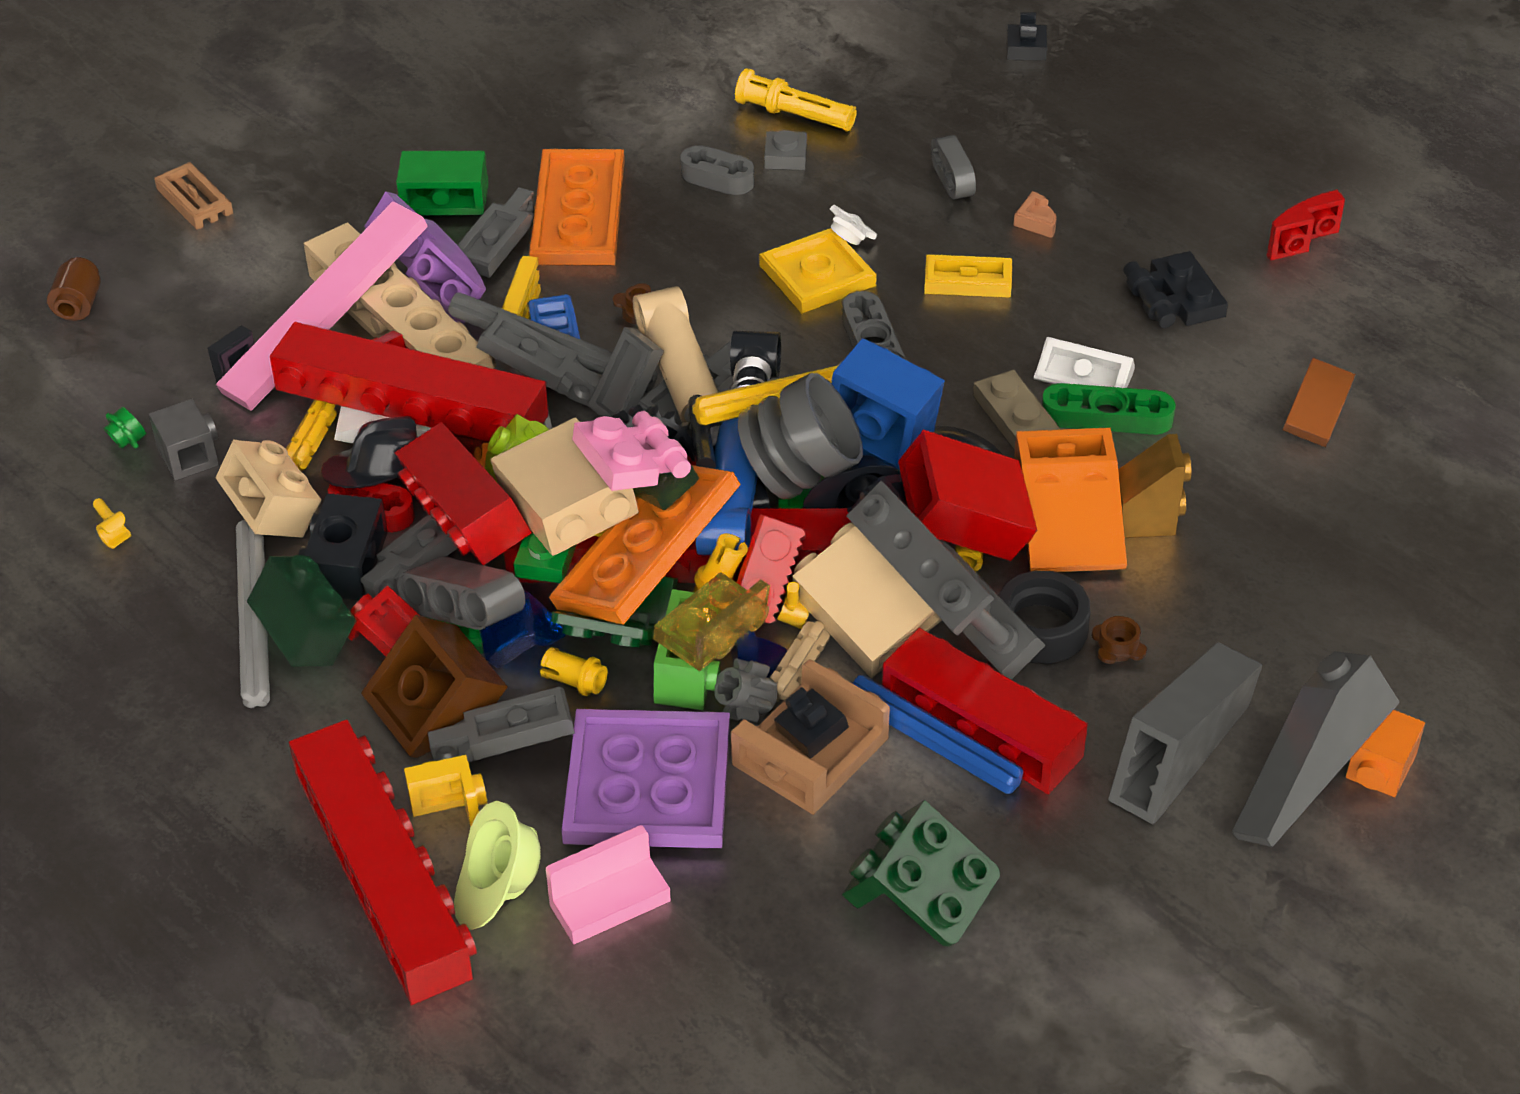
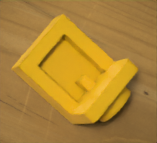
M466 755L439 761H428L421 765L404 768L413 817L465 806L471 827L479 812L478 806L487 804L481 773L471 775Z

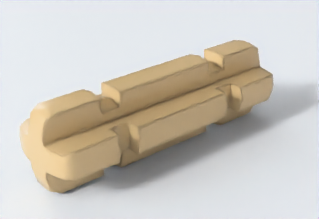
M819 620L815 623L808 621L804 624L797 638L778 664L777 669L770 678L777 683V702L785 700L800 686L802 681V665L809 659L816 662L820 652L823 651L830 640L831 635L824 629L825 626Z

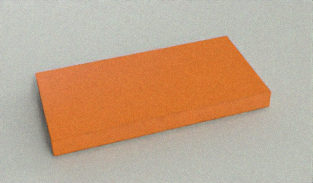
M542 149L529 251L530 257H538V265H615L625 162L624 150Z
M691 465L690 472L682 478L675 477L671 472L659 473L657 485L643 487L635 496L639 513L606 529L551 593L549 598L556 609L624 625L741 485L734 472Z

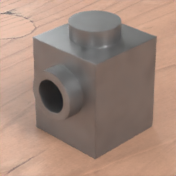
M193 399L149 413L156 446L175 481L219 465L213 442L218 439L216 427L210 414L202 415Z

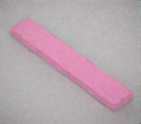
M392 201L216 383L220 392L252 411L275 387L269 356L294 322L329 330L428 227L423 216Z

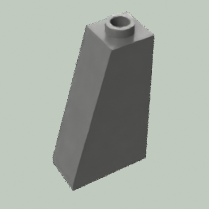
M1217 642L1137 712L1131 720L1108 801L1154 825L1248 708L1263 664Z

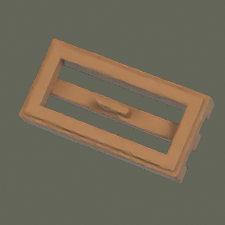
M191 162L154 178L157 190L196 230L204 227L203 220L206 218L213 223L219 220L218 213L220 212L226 217L233 214L231 202ZM186 176L212 203L207 204L198 195L197 190L191 184H187L181 177Z

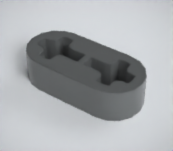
M949 135L933 138L931 141L933 165L950 198L959 199L974 196L976 191L974 170L957 137Z
M701 145L686 148L680 156L682 178L691 184L730 195H742L754 187V165L745 157Z

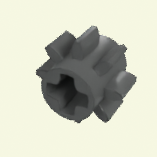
M736 658L734 659L733 667H728L719 674L715 684V699L719 703L726 705L723 712L730 713V719L737 721L745 719L750 723L756 724L758 723L759 715L766 714L773 708L777 699V683L767 677L770 670L768 665Z

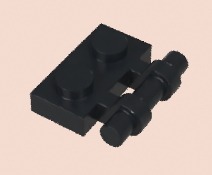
M1191 251L1151 260L1150 272L1148 269L1141 268L1136 261H1131L1124 266L1123 272L1127 277V286L1135 296L1141 297L1144 302L1143 309L1151 320L1157 321L1162 328H1168L1173 325L1176 320L1175 316H1179L1186 326L1226 317L1227 301Z

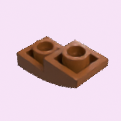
M1312 358L1282 430L1326 447L1356 374Z

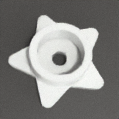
M836 205L830 208L835 215L831 228L838 236L854 245H859L865 237L876 239L877 233L867 227L858 215L847 213Z

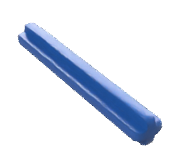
M858 675L854 682H851L866 692L876 694L883 702L888 704L890 708L889 725L1005 794H1012L1021 784L1024 770L1019 765L865 675Z

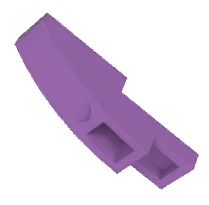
M385 192L364 227L367 228L392 201L413 212L415 211L397 194ZM424 219L428 227L398 259L408 268L405 272L408 277L414 278L420 288L432 300H438L444 311L454 321H460L464 324L465 321L452 317L448 312L452 297L455 293L460 292L480 300L486 290L485 285L476 268L455 242L434 221Z

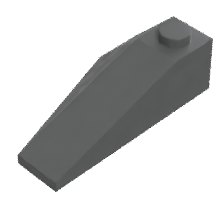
M1334 651L1319 663L1317 671L1303 685L1232 832L1238 840L1273 847L1400 703L1371 655Z

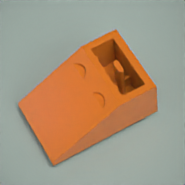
M1111 428L1016 431L1014 459L1020 461L1038 530L1032 540L1025 544L1029 570L1072 572L1126 569L1127 558L1118 462Z

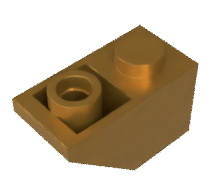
M1167 434L1118 469L1125 538L1176 535L1178 516H1184L1186 513V495L1183 483L1191 480L1192 472L1189 453H1182L1177 434Z

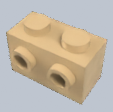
M233 440L215 477L255 534L303 538L311 522L314 512H317L321 502V498L308 482V478L289 457L288 451L274 441L265 440L260 443Z

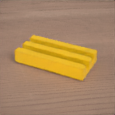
M926 255L924 294L1011 298L1012 258Z
M523 256L520 259L502 309L529 319L528 302L532 299H538L541 292V286L537 284L540 278L539 271L536 270L538 257Z

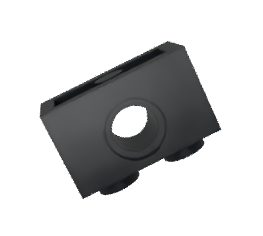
M326 494L320 512H314L312 515L307 546H301L297 557L298 574L304 575L307 595L360 600L366 595L360 578L376 566L378 562L377 554L382 551L388 533L382 499Z

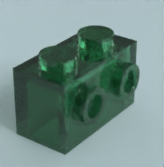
M269 556L247 599V603L292 667L332 666L357 621L344 604L341 596L322 574L318 564L310 556Z

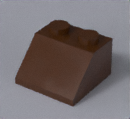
M415 615L361 694L408 755L413 758H419L431 751L428 732L453 726L464 719L463 712L497 703L508 686L457 625Z

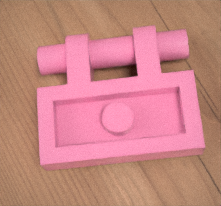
M646 411L635 414L632 419L634 427L627 428L620 418L607 416L598 417L594 421L574 423L572 440L611 491L657 485L659 473L671 472L675 477L682 478L690 472L691 465L687 461L685 449L675 439L668 438V429L660 419L651 417Z

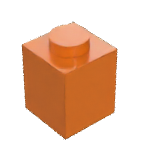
M1393 710L1350 758L1346 778L1362 784L1368 789L1377 790L1395 798L1417 755L1426 722Z

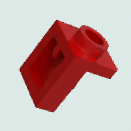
M387 585L374 598L367 593L352 607L348 613L352 621L344 635L353 641L362 634L380 652L387 656L413 617L419 614Z

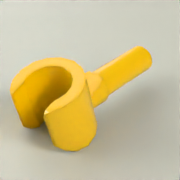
M101 498L93 501V507L104 520L96 525V530L106 546L113 549L132 536L131 532L124 526L126 518L121 511L113 513Z
M792 581L787 585L784 604L777 620L802 629L810 612L799 601V584Z

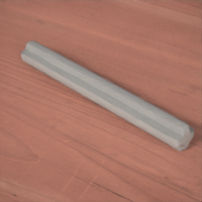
M241 520L236 525L240 686L244 706L252 709L255 706L264 707L270 701L264 535L255 534L245 520Z

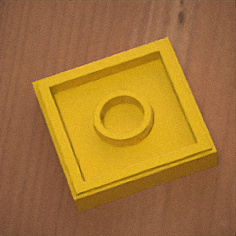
M832 228L759 254L760 267L801 314L843 299L850 293L864 291L876 286L877 274L846 240L838 236Z

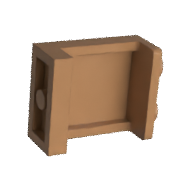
M809 659L802 665V681L793 693L801 687L806 690V693L813 688L846 716L849 728L810 759L777 730L774 719L788 708L785 699L757 727L743 719L731 731V752L733 766L814 815L889 739L890 708L876 694L864 691L842 678L835 670L825 668Z

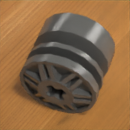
M818 373L807 374L784 387L780 393V398L777 396H767L762 399L759 405L747 407L738 416L739 436L749 463L765 486L781 499H792L798 496L803 489L815 487L820 481L821 475L824 477H834L858 464L863 457L860 433L850 409L834 386Z

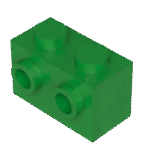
M402 151L396 181L398 196L419 215H483L488 192L485 151Z

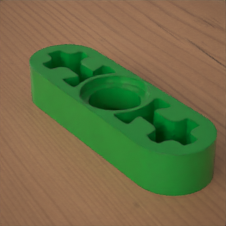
M1057 383L1047 387L1042 397V406L1060 428H1111L1112 432L1151 435L1163 434L1172 428L1176 407L1174 399L1169 394L1158 390ZM1111 405L1117 407L1119 411L1106 413L1098 410L1097 407Z

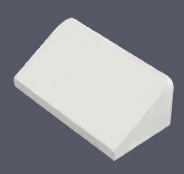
M1047 337L1034 380L1049 384L1068 383L1127 388L1132 378L1135 364L1134 359L1131 357Z

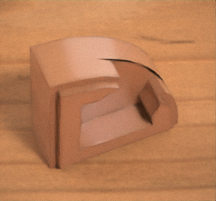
M1032 191L1014 214V226L1052 238L1056 229L1057 216L1048 205V200L1044 196Z

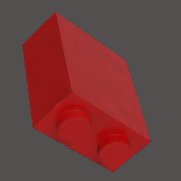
M924 429L898 460L908 508L937 539L1011 561L1025 544L1032 540L1034 534L1038 531L1019 460Z

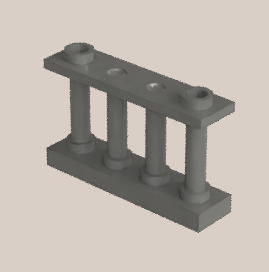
M880 481L847 515L849 520L957 636L963 632L1005 677L1012 680L1046 646L948 542L937 539L884 482Z

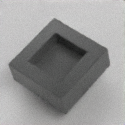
M791 130L766 131L765 169L805 170L807 132H793Z

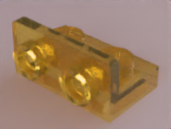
M720 572L655 624L653 639L700 672L715 658H724L731 651L735 642L748 631L754 632L761 627L769 613L767 601L770 585L760 579L747 590Z

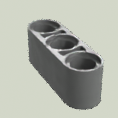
M438 557L402 572L396 581L398 595L420 616L475 630H482L522 611L525 606L523 587L512 573L448 557Z

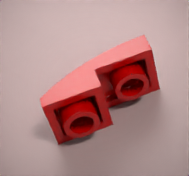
M1338 189L1308 198L1287 209L1272 222L1267 257L1270 261L1309 252L1311 239L1339 233L1345 198Z

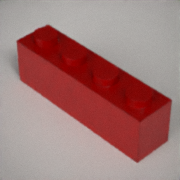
M442 422L395 452V455L404 467V469L397 473L411 495L416 496L429 516L432 515L443 533L449 535L463 556L471 551L482 565H485L532 533L512 498Z
M918 628L883 663L882 686L1019 765L1024 770L1023 780L1048 795L1084 757L1088 723L1079 719L1073 712L1062 709L1037 695L1029 687L1020 685L998 673L987 663L977 661L956 649L945 639L937 638L927 631Z

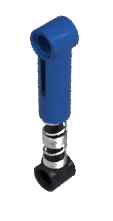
M733 331L730 348V369L734 384L731 390L767 382L771 378L779 377L782 352L780 332ZM738 417L725 420L720 425L714 457L715 469L734 472L741 485L697 536L696 551L698 555L711 556L718 537L725 533L733 534L741 539L735 550L743 542L749 548L751 542V512L758 475L749 463L742 447L738 431Z

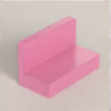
M643 825L625 831L546 867L550 907L573 945L671 901L670 887L650 858L649 835Z

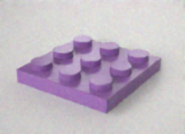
M576 709L575 733L572 739L562 823L563 844L596 845L639 825H643L649 835V847L722 848L730 713Z

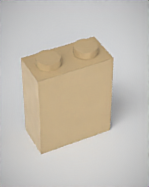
M576 417L490 458L497 483L512 498L529 529L552 556L639 513L633 488L611 491L572 440L574 423L580 422Z
M848 523L842 527L832 538L831 545L819 555L816 553L809 554L794 569L792 578L793 582L799 584V601L817 621L819 620L823 623L824 629L871 679L883 669V663L918 628L929 632L942 621L853 523Z

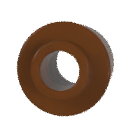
M74 257L59 267L47 296L48 307L54 314L71 321L81 320L88 316L101 284L99 270L96 265L88 259Z

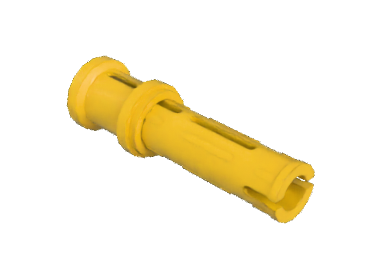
M745 68L742 71L735 89V100L737 103H754L766 107V111L772 114L785 111L843 129L847 132L851 130L856 119L857 110H855V106H849L791 88L782 78L771 80L755 75V71L749 68Z

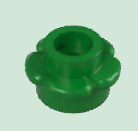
M124 407L119 408L113 414H106L109 424L104 427V430L108 436L122 449L127 444H130L135 449L138 448L137 442L147 434L138 420Z

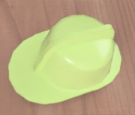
M494 801L486 804L478 812L470 827L466 855L454 898L455 917L460 925L465 923L470 930L483 927L494 918L504 900L515 899L521 895L533 882L538 872L541 853L537 831L518 822L516 813L507 803Z

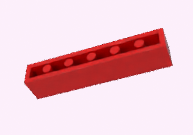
M294 322L269 356L275 388L278 391L390 418L409 416L414 419L416 425L430 428L442 422L451 433L487 442L490 441L492 435L500 426L506 428L516 414L530 422L538 421L544 424L548 417L546 381Z
M348 719L288 741L296 776L410 1004L414 1005L473 980L470 957L476 955L477 951L472 935L465 923L459 926L455 924L452 915L455 914L452 898L444 884L435 886L431 876L435 875L426 848L423 845L415 848L411 840L414 837V830L407 812L403 807L395 810L391 801L395 800L392 786L384 771L376 773L372 767L376 762L367 737L363 735L357 738Z

